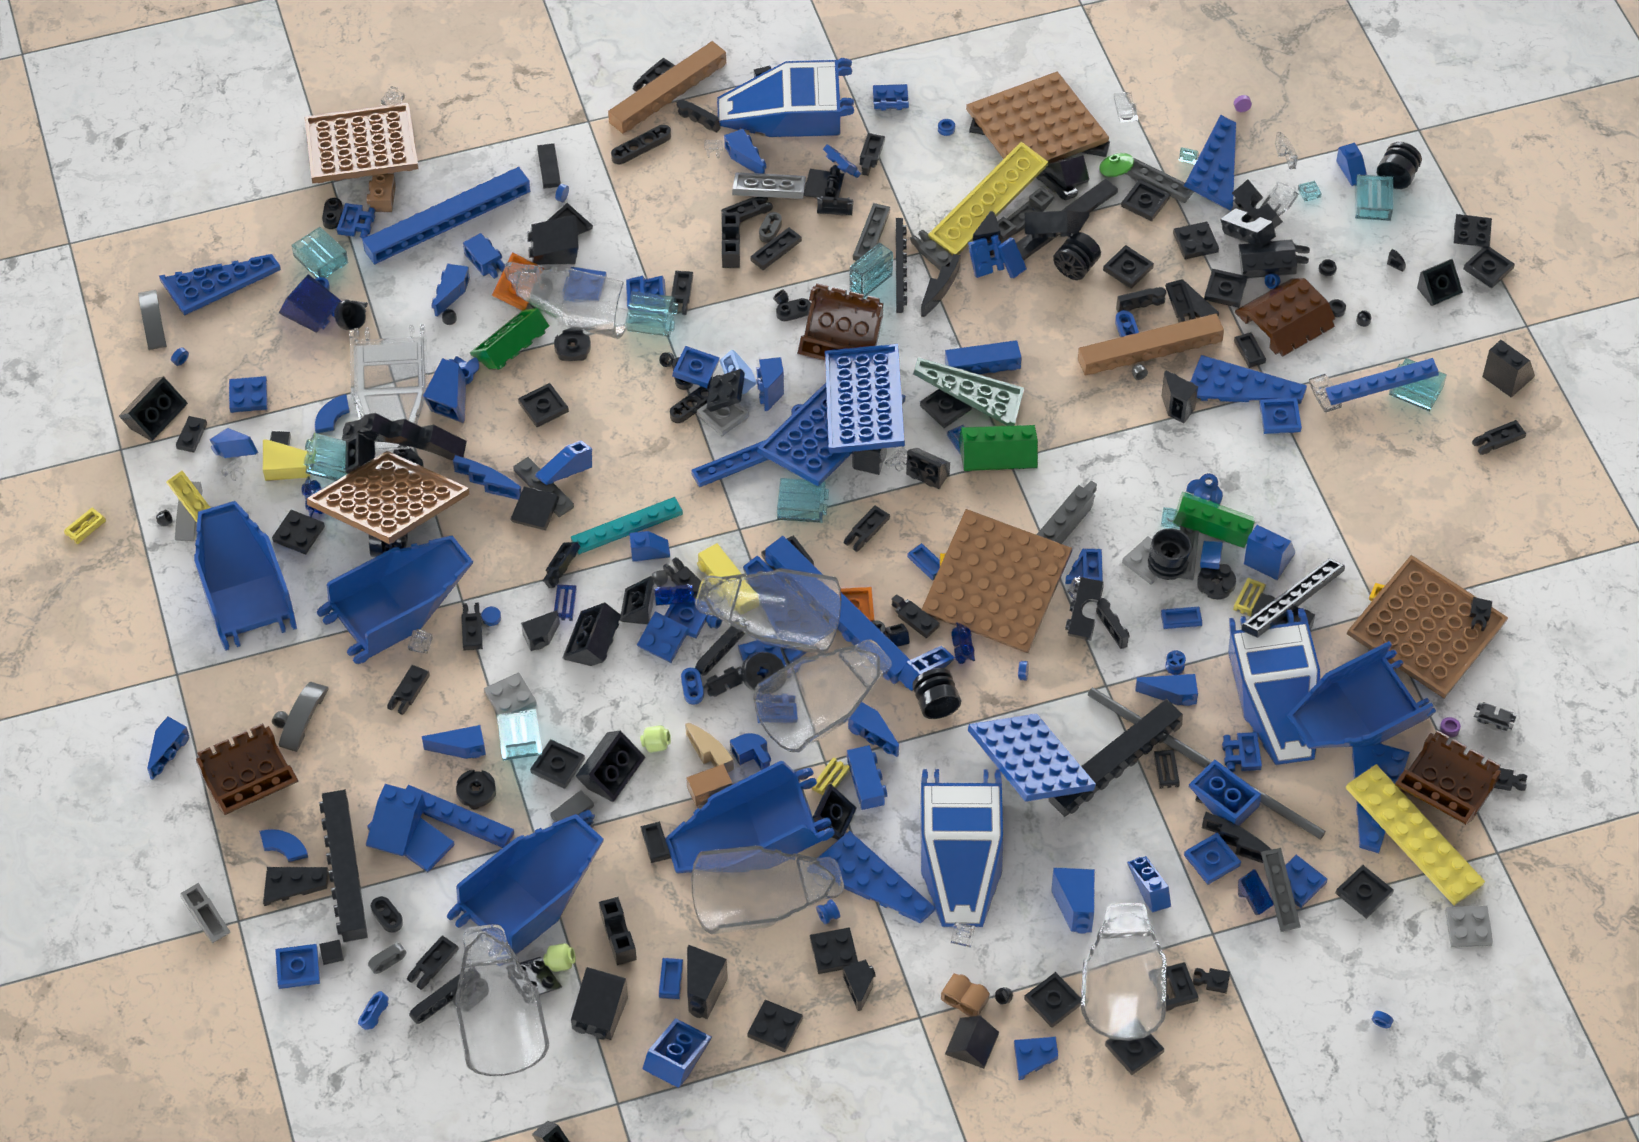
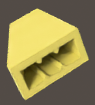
M267 439L263 440V474L265 481L310 478V470H314L313 459H309L308 451Z

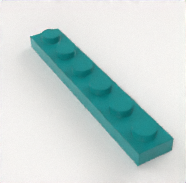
M672 497L571 536V542H578L581 546L577 552L580 555L629 536V533L639 532L683 515V510L677 499Z

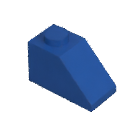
M1355 142L1339 147L1336 162L1351 186L1367 182L1368 176L1363 155Z
M650 531L629 533L632 562L670 558L667 539Z

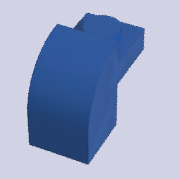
M746 733L730 740V751L739 765L754 759L760 770L770 766L771 757L767 751V741L762 736Z

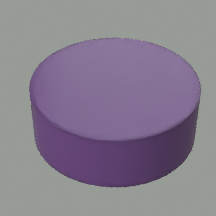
M1247 95L1238 96L1234 100V107L1238 112H1246L1252 106L1251 99Z
M1453 717L1444 718L1440 725V732L1450 738L1455 737L1459 734L1460 722Z

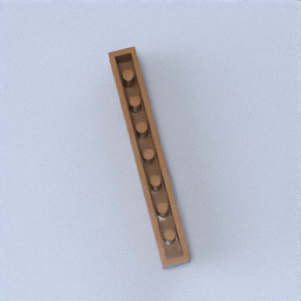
M711 41L608 110L609 123L622 134L631 130L635 125L659 111L666 104L671 103L675 98L684 94L691 87L696 86L716 70L724 67L727 64L726 51Z
M1212 314L1079 347L1077 359L1084 375L1096 374L1105 370H1113L1117 367L1129 366L1134 363L1165 357L1210 344H1217L1223 341L1224 328L1217 314Z

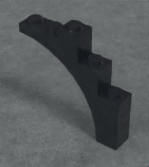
M377 413L363 415L361 420L346 422L341 439L346 442V440L359 433L375 442L414 447L449 460H453L455 455L464 457L467 443L466 440L434 424L421 427L406 419L391 421Z

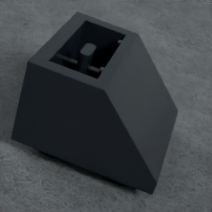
M1166 370L1163 377L1161 396L1168 416L1184 424L1195 410L1198 386Z
M920 448L909 449L907 451L906 475L912 479L922 481L930 487L940 489L950 474V462Z

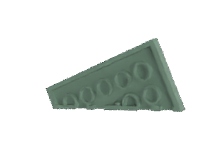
M918 357L913 375L1006 426L1015 425L1024 392L1023 387Z

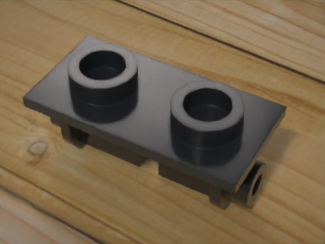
M818 197L817 214L852 216L854 201L850 197L837 198V200H834V197Z
M732 666L723 671V675L719 677L714 675L706 679L707 683L703 688L709 687L707 690L710 697H717L726 692L727 689L724 685L726 683L729 689L743 684L741 674L738 673L741 666L736 669Z
M1485 702L1478 703L1476 710L1480 712H1475L1473 716L1477 718L1478 722L1495 724L1496 728L1504 731L1512 730L1514 724L1510 722L1514 723L1517 715L1513 714L1514 712L1500 708L1497 715L1494 713L1497 706Z

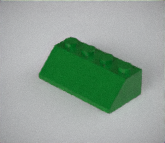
M538 308L522 310L474 348L470 354L474 358L476 357L488 369L499 370L507 364L506 361L508 359L518 356L522 348L529 347L533 343L532 340L534 338L544 335L546 333L545 330L550 325Z
M1035 425L961 427L959 447L964 471L1038 468V438Z
M1182 491L1173 523L1245 548L1255 520L1253 516Z

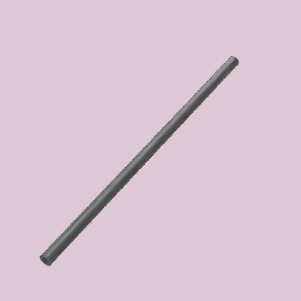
M1093 687L1088 692L1089 697L1133 724L1142 718ZM1168 735L1163 742L1206 768L1207 763L1212 762L1171 735ZM1253 787L1261 793L1260 803L1318 839H1322L1326 832L1325 830Z

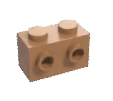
M379 174L372 176V180H369L370 194H367V204L370 205V208H374L375 212H392L396 188L394 174Z
M724 764L686 777L687 789L695 806L705 805L710 796L733 785Z

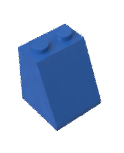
M442 358L423 397L431 412L464 423L466 378L457 361Z
M1256 525L1247 540L1244 565L1278 581L1295 555L1292 541Z
M1053 868L1051 892L1071 932L1080 934L1092 933L1095 869Z

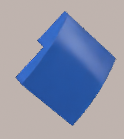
M643 275L626 279L628 310L644 311L666 308L665 279L663 275L646 280Z

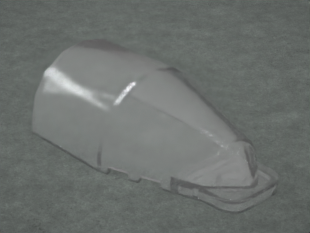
M507 262L505 264L504 273L507 280L512 284L517 296L562 325L615 339L621 338L626 331L633 311L617 307L624 284L623 281L566 268L565 272L557 271L556 267H551L550 270H542V266L523 265L514 262Z
M783 568L769 572L759 571L756 574L707 576L701 581L695 605L700 613L715 616L767 646L823 655L828 652L837 632L841 612V588L836 577Z
M868 639L854 646L836 649L834 652L825 654L822 652L812 657H800L757 684L753 697L755 711L765 731L781 748L789 752H801L845 724L878 679L890 670L892 662L875 641Z
M762 846L702 851L698 854L693 864L691 877L694 909L699 923L709 934L768 928L824 899L836 898L844 890L840 868L835 859L831 857L815 858L796 853L791 855L782 853L781 850L763 849Z
M1142 903L1113 904L1106 909V918L1097 934V940L1091 946L1088 958H1085L1083 961L1081 1011L1086 1023L1098 1034L1111 1039L1128 1041L1144 1038L1157 1031L1165 1020L1167 959L1148 920L1146 906Z
M492 924L470 927L465 930L463 936L465 950L454 1004L466 1065L473 1072L485 1076H506L522 1072L535 1066L545 1057L549 1049V1039L538 989L535 985L533 986L528 978V973L519 964V959L508 944L505 931L501 926Z

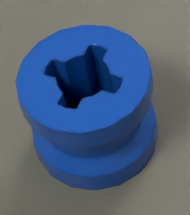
M1174 650L1167 654L1165 668L1168 673L1179 675L1184 671L1186 662L1184 653Z
M832 899L828 900L825 905L816 906L817 913L823 924H828L831 919L840 918L839 909Z

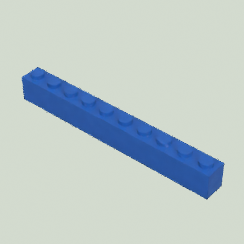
M520 167L509 170L487 182L362 239L364 251L375 265L531 192L530 181Z
M781 536L765 549L766 562L770 566H774L778 570L779 575L791 583L795 591H799L809 604L816 607L819 614L829 620L834 629H838L847 642H851L855 646L859 654L864 655L874 668L877 667L881 671L882 676L886 680H890L895 685L899 681L898 677L906 662L910 661V659L784 536Z

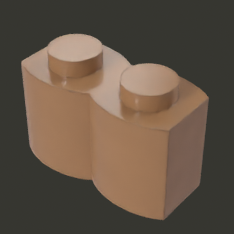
M955 973L941 992L942 1001L970 1017L979 1016L990 996L985 986L971 983L965 975Z

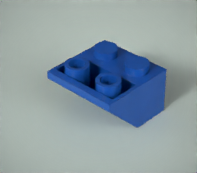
M781 357L759 359V367H756L757 378H759L756 379L757 389L760 391L759 401L760 404H764L765 411H769L784 395V370Z

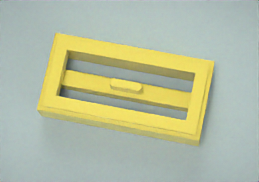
M92 507L68 526L64 533L71 540H74L76 544H79L106 522V519Z
M1247 578L1233 610H1241L1240 613L1244 614L1246 612L1251 617L1252 610L1260 594L1264 592L1266 584ZM1253 584L1244 605H1240L1249 585ZM1257 586L1260 587L1250 608H1248Z
M833 757L816 779L817 784L812 787V790L823 795L828 784L841 769V773L832 783L837 788L850 771V766L843 765L841 761L837 762V759Z

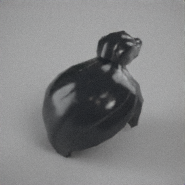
M348 299L339 302L334 313L338 326L344 330L361 328L365 323V308L368 306V303L350 301Z

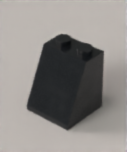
M576 215L531 224L530 231H527V241L531 242V247L528 248L529 258H532L533 263L537 265L576 263L579 249Z
M1500 340L1489 349L1482 377L1509 397H1513L1535 377L1531 361L1503 340Z
M688 945V1011L694 1017L708 1019L728 979L727 959Z
M587 967L571 1017L572 1029L580 1034L588 1033L594 1035L601 1040H612L628 1000L626 978Z

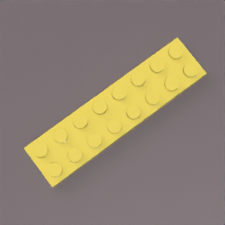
M1020 142L928 234L929 238L942 246L952 256L953 254L959 255L968 246V243L973 241V233L990 211H993L997 217L1048 166V161Z
M1377 764L1347 784L1346 789L1454 906L1484 885L1485 881L1406 795L1395 786L1393 781Z

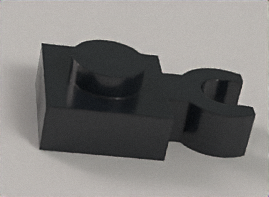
M1473 597L1469 616L1473 617L1470 625L1471 629H1474L1475 624H1480L1482 627L1481 631L1485 630L1486 621L1490 619L1493 601Z
M1499 768L1501 775L1494 788L1511 791L1513 786L1517 790L1525 791L1527 784H1522L1519 781L1526 782L1527 775L1518 774L1516 776L1513 775L1514 770Z
M1195 968L1194 975H1199L1201 978H1193L1194 985L1207 984L1206 990L1227 994L1230 977L1229 971L1210 968L1209 973H1206L1201 968Z

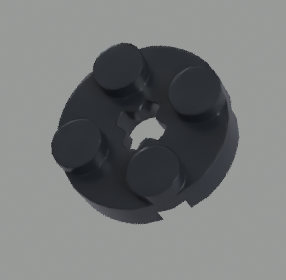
M578 328L563 330L562 334L557 335L554 339V349L558 358L562 361L585 360L591 349V341L588 334H584L583 330ZM571 343H575L576 346L571 347L568 345H571Z
M1220 564L1219 569L1201 568L1198 574L1197 586L1202 594L1204 592L1208 595V598L1224 599L1234 591L1236 576L1227 564ZM1219 579L1220 582L1219 584H1216L1215 581L1212 580Z
M475 770L466 771L457 780V798L462 804L469 806L473 810L487 805L496 796L494 778L490 773L483 770L481 772H475ZM480 786L479 791H472V787Z

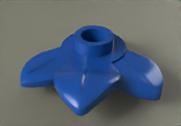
M455 356L454 360L459 363L467 385L473 381V375L479 370V361L475 357L466 362L462 358Z
M1207 473L1200 479L1192 480L1186 488V492L1205 500H1210L1219 505L1222 501L1223 492L1218 487L1217 477L1213 474ZM1206 480H1211L1212 483H1211V484H1206L1205 481H1206Z

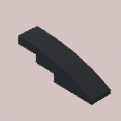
M953 254L950 266H942L938 279L930 278L921 304V317H925L932 311L950 289L960 268L961 255Z
M1205 812L1202 823L1203 829L1218 833L1226 844L1235 846L1236 855L1263 863L1261 852L1272 850L1269 846L1244 828L1224 818Z

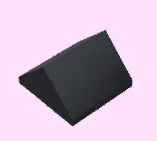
M1084 155L1050 163L1043 170L1064 189L1089 182Z
M990 211L973 233V241L986 238L987 242L990 243L992 242V235H998L1000 241L1001 230L993 211ZM994 250L989 251L990 256L994 255Z
M1453 259L1446 260L1420 272L1417 289L1431 306L1463 293Z
M887 448L852 451L853 469L880 475L887 455Z
M649 576L625 588L621 609V622L649 623L655 595L654 577Z
M828 784L813 815L814 822L824 818L830 819V826L820 829L818 832L832 828L835 833L831 838L839 840L844 836L857 807L832 784Z
M981 1015L960 1018L945 1055L985 1069L999 1031Z

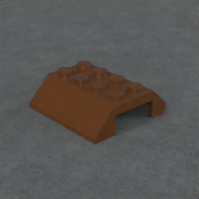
M1291 278L1235 310V314L1245 324L1254 321L1270 338L1269 348L1275 355L1280 353L1282 357L1308 343L1307 339L1311 341L1322 335V332L1325 333L1335 327L1333 323L1335 317L1329 302L1305 278Z
M819 283L813 286L809 296L811 305L804 335L800 338L797 354L825 361V351L877 346L884 303H880V298L867 296L864 299V294L852 291L847 295V290L835 287L829 290V286Z
M263 723L250 729L253 735L249 737L247 731L233 736V745H231L229 739L213 745L215 753H212L210 747L197 752V766L215 803L224 815L299 782L291 765L286 763L280 752L272 730L269 726L265 728Z
M1437 730L1435 734L1430 733L1422 751L1410 768L1403 771L1395 786L1466 825L1474 819L1493 791L1501 775L1499 770L1501 765L1489 758L1483 764L1484 755L1473 749H1470L1465 754L1467 746L1454 739L1448 745L1447 742L1450 737Z

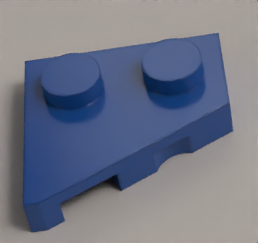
M1082 549L1078 560L1074 562L1072 570L1065 578V584H1075L1076 581L1080 582V577L1103 582L1102 549Z
M1056 1037L1014 1040L1018 1080L1024 1079L1025 1075L1034 1070L1036 1072L1042 1069L1044 1065L1058 1059Z

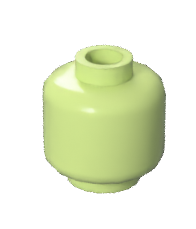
M662 725L647 727L640 737L641 745L646 747L648 752L666 750L668 745L671 744L670 732Z
M566 943L549 946L547 954H544V963L553 972L569 970L576 962L574 949Z

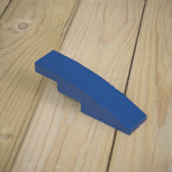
M455 455L453 459L454 472L469 475L470 482L484 485L485 492L519 499L521 486L491 467Z

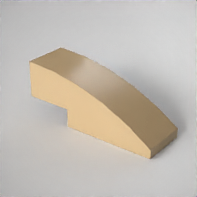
M691 723L685 724L686 736L703 764L711 761L714 767L724 764L727 772L734 770L733 758L718 740Z

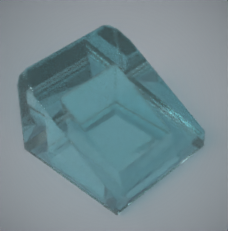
M1181 147L1179 161L1195 164L1199 157V152Z

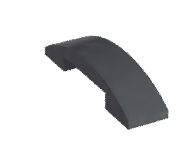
M1041 186L1029 196V201L1008 218L1003 216L998 220L1001 230L1000 237L1005 239L1025 228V213L1044 212L1053 201L1054 196Z
M157 290L138 293L148 350L167 347Z
M309 682L305 686L287 718L278 744L279 747L295 752L298 751L305 737L304 731L317 705L322 703L329 689L327 686L314 682Z

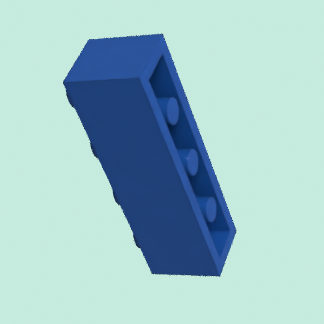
M1017 340L945 350V365L978 375L1021 369L1022 357Z

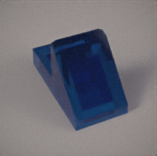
M1253 869L1238 880V896L1246 897L1255 915L1262 914L1274 905L1256 869Z

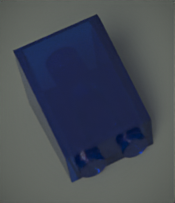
M308 274L286 298L279 314L317 333L321 328L324 330L329 325L331 316L335 318V309L341 300Z

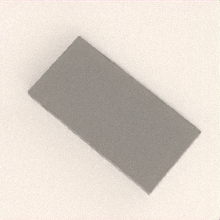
M736 172L732 195L803 199L806 176Z

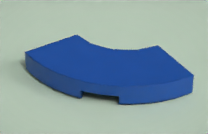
M346 394L330 400L320 409L315 419L316 434L333 431L337 419L344 414L350 413Z
M276 829L259 831L264 851L273 850L280 852L287 858L288 862L308 858L305 846L294 835Z

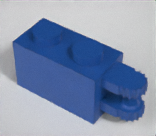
M479 233L463 242L464 254L483 276L490 274L495 279L498 277L497 269L503 272L506 265L501 260L502 255L498 249L495 250L489 238H485L482 233Z

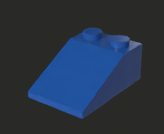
M1215 759L1189 784L1191 790L1212 814L1238 826L1260 806L1261 793Z
M384 784L376 804L366 846L404 857L426 806L422 793Z
M675 1018L648 1050L642 1069L680 1088L692 1072L711 1041L712 1036Z

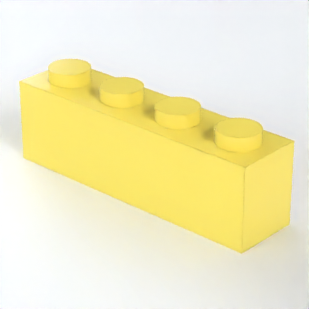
M718 543L698 553L697 566L699 570L706 573L710 584L717 587L719 595L728 601V605L733 612L736 611L739 617L759 607V595Z

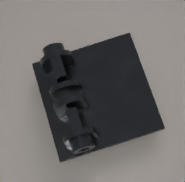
M833 165L830 171L810 168L804 196L821 198V196L834 197V200H837L845 173H840L837 165Z
M1456 214L1454 243L1490 248L1492 218Z
M541 957L507 966L510 979H513L520 993H524L526 1001L531 1004L537 1002L538 995L562 988Z

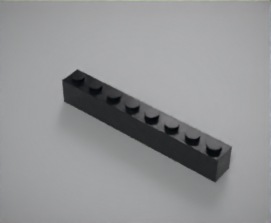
M1165 699L1081 766L1096 784L1093 791L1051 797L1049 802L1064 817L1068 814H1073L1083 802L1090 801L1098 790L1105 789L1112 779L1120 777L1127 767L1135 765L1142 755L1149 754L1156 744L1164 742L1171 732L1179 730L1182 726L1183 714L1168 699Z
M346 789L322 793L323 801L319 802L321 814H325V818L321 819L323 831L327 830V835L324 836L325 847H329L330 853H326L328 865H332V870H329L330 882H334L335 887L331 888L333 900L337 899V905H334L335 918L339 917L340 923H336L337 933L342 935L343 942L368 938Z

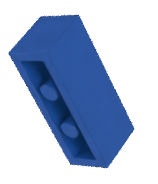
M870 745L847 750V763L850 766V773L861 810L884 806L887 790L886 786L881 784L883 778L881 769L876 767V764H878L876 753L871 751Z

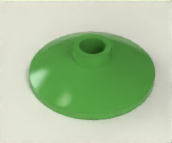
M1116 153L1105 158L1101 162L1099 169L1101 174L1106 177H1117L1125 174L1133 167L1134 159L1130 154Z

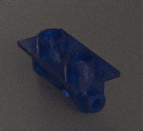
M308 476L305 483L302 484L301 491L306 500L305 508L308 510L309 516L312 517L314 512H318V514H323V512L308 506L307 498L322 489L317 480L311 481L310 476Z
M689 583L675 587L658 586V588L654 589L656 606L694 602L693 585H689Z
M956 622L957 627L953 628L951 632L953 646L956 647L954 649L955 660L959 664L965 663L967 659L975 661V650L971 639L972 633L967 626Z

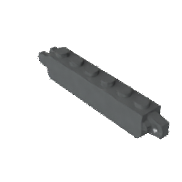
M1090 481L1085 487L1078 485L1036 535L1062 544L1091 510L1096 496L1094 493L1097 491V484Z

